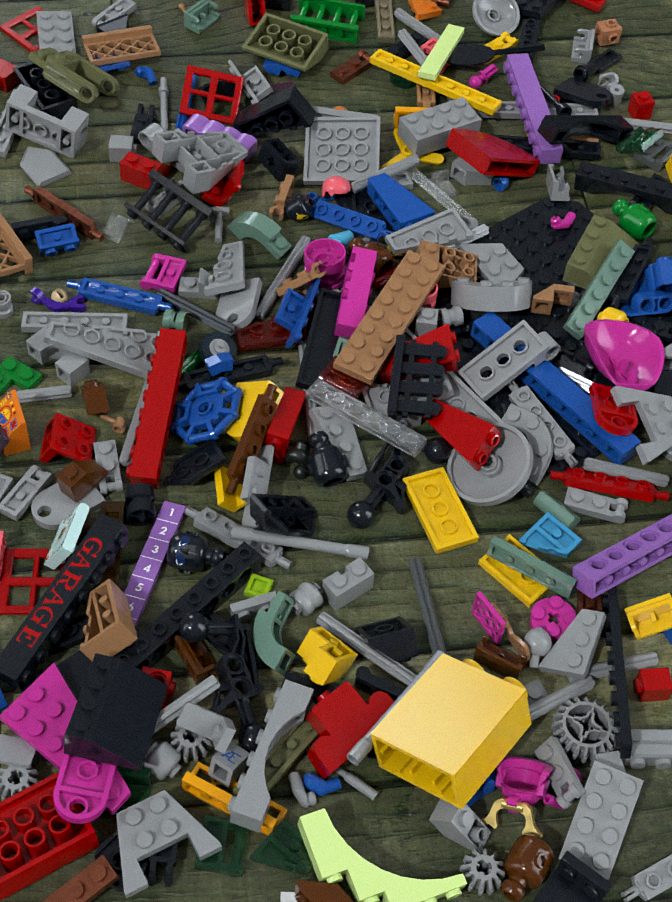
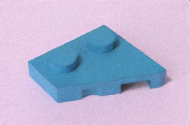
M549 512L518 540L526 548L563 558H568L582 544L580 537Z

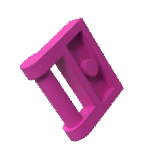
M158 253L153 254L151 265L145 277L140 281V287L145 290L151 288L159 290L163 288L174 294L180 282V277H182L186 269L187 260ZM163 265L157 279H153L158 267Z

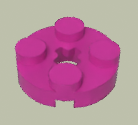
M551 596L550 598L539 600L533 606L529 621L530 628H543L550 635L551 640L556 643L577 615L572 606L563 601L561 597ZM551 616L557 618L558 624L555 622L550 623L548 621Z

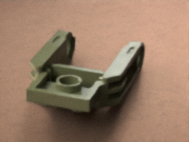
M48 47L29 53L28 59L43 68L42 74L45 79L83 103L95 101L99 95L98 91L111 96L119 90V82L116 78L71 51L57 52L55 49ZM107 81L112 83V91L106 89ZM86 88L91 90V98L85 96L84 91Z

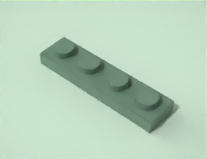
M494 535L489 544L488 556L569 599L577 579Z

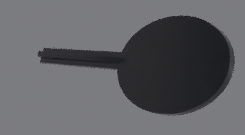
M479 44L458 45L448 58L447 63L455 66H477L491 61L494 55L544 51L545 44L495 50Z

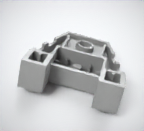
M177 131L155 133L152 154L161 163L178 160L185 167L182 184L192 194L209 191L249 154V151L228 132H205L204 135H195L194 131H188L187 134H177Z

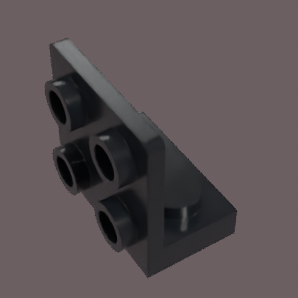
M566 851L557 868L533 902H601L612 883L569 851Z

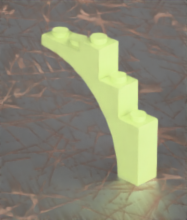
M325 808L303 815L298 820L297 825L318 881L336 884L343 880L342 876H345L354 902H380V897L383 902H437V899L445 896L447 900L460 896L462 894L461 890L467 885L463 873L443 879L422 880L402 877L380 869L363 859L344 841L334 828Z

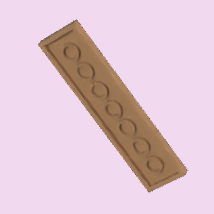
M408 250L333 362V368L372 385L395 349L396 335H404L443 274L445 265Z

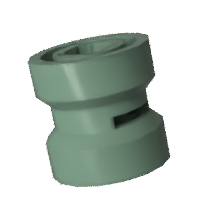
M166 308L162 327L185 330L188 313L185 311L175 312L173 309Z

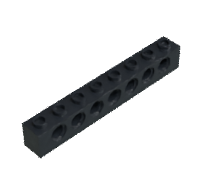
M244 541L137 635V640L113 657L122 659L141 671L143 666L152 668L175 647L174 637L180 635L178 629L181 618L190 612H199L205 617L211 611L215 612L249 581L253 573L257 574L261 570V554Z

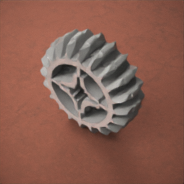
M587 696L582 702L578 697L574 698L573 702L570 700L565 701L564 706L560 705L557 712L554 713L551 730L554 731L552 736L558 738L562 747H564L566 755L571 753L573 761L577 757H581L582 763H585L587 758L592 761L594 754H598L597 752L599 751L605 753L606 750H610L612 752L614 749V733H618L617 728L612 725L613 711L606 712V704L600 707L597 705V699L589 702ZM585 724H587V728H586L587 731L585 732V734H584V736H583V735H582V733H583V728H584Z

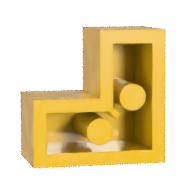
M322 626L310 629L296 652L303 657V661L307 664L304 672L310 676L314 683L322 686L344 678L358 656L355 651Z

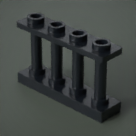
M152 168L148 173L151 186L134 207L128 202L124 204L127 210L126 214L133 220L139 219L147 230L153 229L156 231V235L163 241L169 240L177 251L181 252L183 250L188 253L190 250L185 243L202 221L205 222L207 220L212 224L217 217L213 209ZM160 189L164 190L166 196L148 217L143 214L141 209L154 193ZM177 199L181 202V206L167 224L162 227L155 221L170 202ZM193 210L196 213V217L179 238L170 231L187 211Z

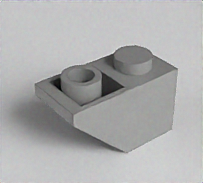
M461 157L452 162L450 177L463 185H491L493 183L494 175H482Z
M440 799L429 819L443 836L471 851L476 849L479 854H481L491 834L488 827L467 804L461 810Z

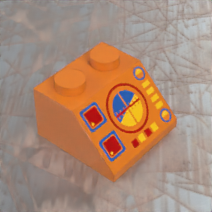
M15 389L11 390L0 401V429L8 440L2 447L5 456L31 450L26 422Z

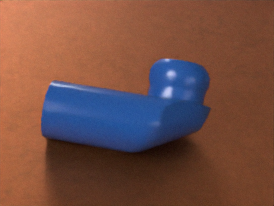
M141 66L135 68V75L137 77L146 78L150 86L157 85L158 82L151 67Z
M308 772L303 777L305 788L313 791L318 796L342 789L338 777L325 781L313 772Z

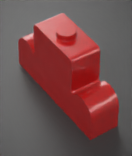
M344 682L332 693L326 690L317 698L319 703L305 717L320 737L309 747L307 755L310 763L323 779L327 778L348 760L346 757L347 753L367 734L394 703L387 693L377 691L364 701L349 682Z

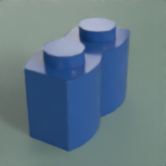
M668 257L656 259L655 263L649 264L648 268L644 270L647 291L662 290L667 292L669 288H672V260H668Z

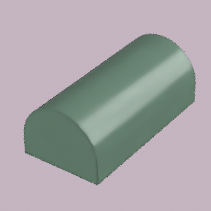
M540 491L534 499L533 505L544 514L549 512L571 531L581 521L579 516L549 492Z

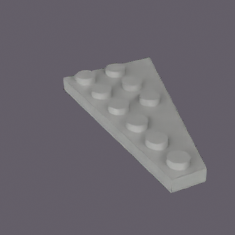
M51 321L43 342L147 379L148 371H152L151 355L156 353L154 347L155 337L159 336L160 331L157 333H146L141 329L120 327L104 329L100 328L99 325L83 327L77 323Z

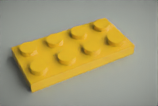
M444 467L402 478V482L406 484L408 498L436 554L478 542L479 536Z

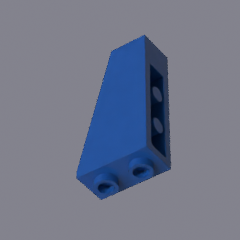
M386 173L368 178L367 193L395 232L435 214V211Z

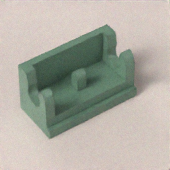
M200 0L184 12V27L200 34L220 19V14L212 9V7L217 9L219 6L210 0Z

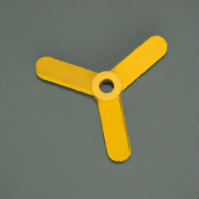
M394 128L393 135L401 153L382 165L381 169L413 155L398 136V128ZM430 152L418 156L420 162L442 165L444 162L443 155Z

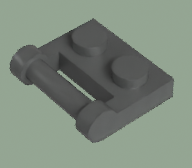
M654 134L634 151L633 158L655 171H660L672 154V144ZM664 151L667 152V153L664 154L660 159H656V158L659 157Z

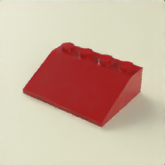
M59 771L0 802V900L9 897L99 847L96 832L90 822L83 824L71 823L64 820L57 813L54 807L53 793ZM79 803L70 807V811L75 814L84 811Z

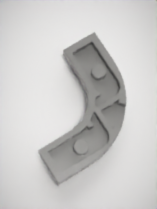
M510 404L502 420L506 424L517 428L528 438L533 451V468L527 481L538 487L553 455V442L549 429L534 413Z

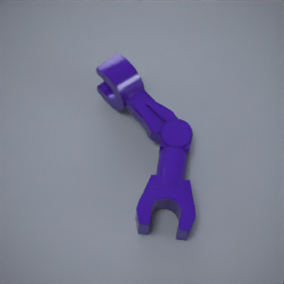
M34 287L30 291V294L34 295L31 297L33 303H42L52 312L71 310V312L83 313L86 311V304H80L84 303L83 295L75 296L69 299V302L60 303L45 297L43 291L38 287Z

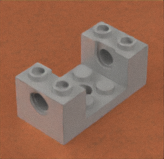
M20 84L6 102V130L74 159L87 141L89 113L72 106L63 119L60 120L35 109L38 91Z

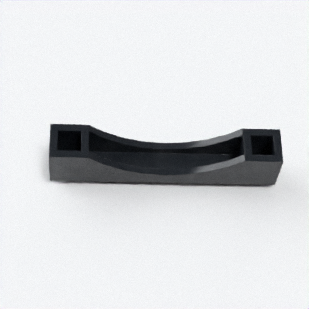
M545 115L537 131L549 144H563L568 137L574 135L593 136L611 143H626L634 128L621 115Z
M585 161L580 162L575 178V190L591 194L602 191L631 193L652 202L665 213L672 214V183Z

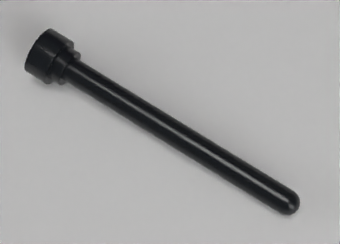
M539 82L544 98L556 108V114L571 115V107L566 103H560Z

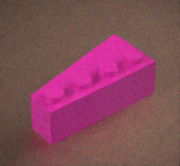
M353 246L345 273L334 332L335 336L345 335L351 337L370 308L367 301H370L373 291L370 286L371 284L373 285L375 279L373 271L377 251Z

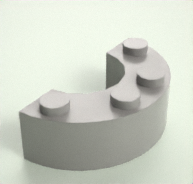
M457 277V280H452L451 305H459L462 309L508 312L531 307L532 280L529 277H518V280L512 281L503 280L499 284H493V281L482 280L479 283L469 280V277Z

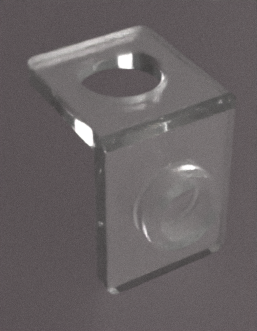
M111 212L103 234H105L106 239L121 243L128 222L136 224V222Z

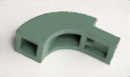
M242 212L227 226L239 240L250 237L259 241L277 260L292 246L279 232L282 228L275 221L258 212Z
M278 591L271 600L267 612L259 608L253 627V640L256 651L264 663L285 677L296 655L284 647L281 632L295 601L287 594Z

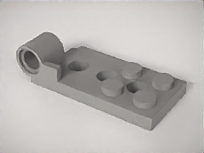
M523 319L457 372L475 394L485 402L532 364L536 367L543 361L552 360L559 353L560 346L547 332L544 331L537 334ZM518 345H526L524 350L515 351ZM508 357L509 360L506 364L501 365L498 363L501 358ZM491 370L492 374L489 377H482L484 371Z

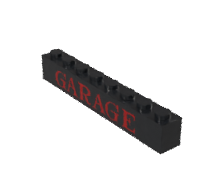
M104 514L99 516L0 654V680L19 690H22L25 684L30 683L34 676V671L39 664L46 660L48 651L53 644L60 640L62 631L67 624L74 620L76 611L81 604L86 603L90 591L95 585L100 583L104 571L114 563L118 551L126 546L129 535L125 524Z

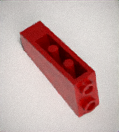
M445 324L412 339L417 340V344L433 345L434 341L438 342V345L446 347L447 357L443 360H437L436 364L443 365L445 372L457 370L456 362H460L459 351L453 348V344H457L455 331H450L449 324ZM395 349L380 370L382 384L391 383ZM404 357V361L409 362V357ZM415 358L414 362L431 363V359ZM402 376V380L407 379V376Z
M285 387L284 394L271 421L265 440V445H273L275 447L272 463H284L285 454L290 446L307 392Z
M433 399L432 402L440 404L441 413L437 417H430V420H426L427 423L474 470L479 471L482 465L486 463L493 448L498 445L502 434L494 424Z

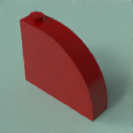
M452 128L445 144L482 175L533 178L540 163V160L516 145L474 130Z

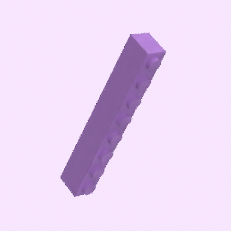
M528 53L508 54L507 60L503 64L504 73H507V81L511 85L512 96H515L516 107L520 110V119L523 120L524 130L528 133L529 144H532L533 156L540 160L539 164L560 163L563 152L562 144H549L537 131L545 115L551 114Z

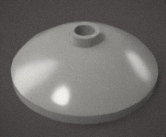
M515 0L473 1V18L479 28L485 33L500 37L504 31L511 34L518 26L520 11Z

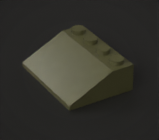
M267 12L242 46L244 51L304 72L320 62L329 49L328 33Z
M593 215L567 262L563 281L587 289L616 241L621 239L632 249L635 244L639 243L613 221Z

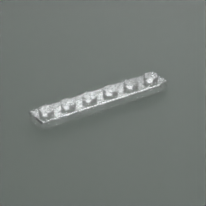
M319 378L306 391L308 399L414 458L427 443L425 436Z

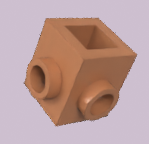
M616 19L596 22L594 38L600 46L619 43L622 27Z

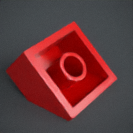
M130 151L119 162L121 180L144 189H148L151 186L148 173L152 168L164 177H167L172 171V166Z

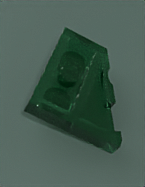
M285 819L278 824L250 855V860L303 876H306L313 868L301 833Z

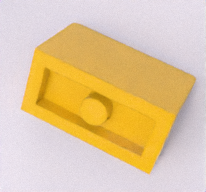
M221 466L214 471L218 506L234 513L248 504L240 499L243 484H238L234 496L225 493L230 480L226 475L228 468Z

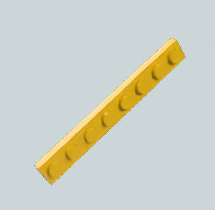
M378 49L370 57V63L379 68L406 78L453 100L463 97L472 108L493 116L501 107V100L440 74L435 81L419 78L418 71L421 66L382 49Z

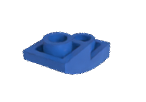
M267 58L263 65V69L272 75L276 74L279 76L282 70L288 76L298 78L301 70Z

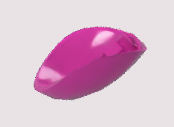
M601 319L585 324L584 343L590 358L598 371L613 384L644 391L656 383L663 370L665 357L663 343L657 335L644 327L620 320Z

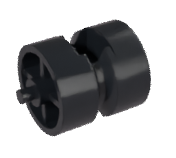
M136 483L128 486L124 491L127 506V522L134 526H145L153 523L157 517L154 504V488L146 483Z

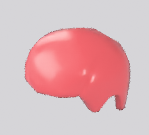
M331 176L324 180L322 184V197L326 195L334 196V194H347L351 190V184L343 177Z

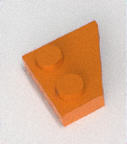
M408 0L412 12L416 13L415 18L417 20L441 16L442 9L431 0Z

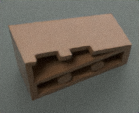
M110 578L90 591L86 615L89 617L88 625L83 627V633L86 635L85 642L80 644L79 650L93 661L95 653L113 657L125 647H129L138 637L127 595Z

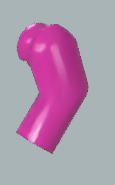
M568 212L564 219H561L559 216L552 217L550 220L551 227L555 230L569 228L576 218L575 213Z

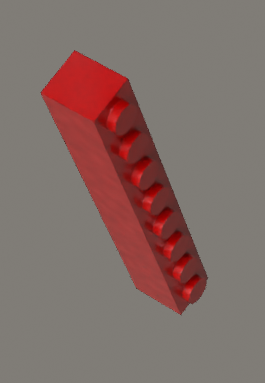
M161 328L159 336L155 337L154 347L156 353L151 355L152 371H148L147 374L148 390L144 389L143 402L145 403L144 408L139 410V421L141 422L140 426H136L135 429L136 445L131 447L132 464H128L126 477L130 478L131 485L146 483L154 489H158L188 343L185 330Z

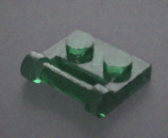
M638 127L631 136L616 145V150L621 154L644 152L664 135L662 128L654 129V127L644 130L642 127Z
M204 815L202 826L221 843L222 850L201 861L196 854L194 869L227 874L231 877H242L243 866H241L246 834L250 832V829L231 823L229 818ZM229 830L236 832L231 863L223 862Z

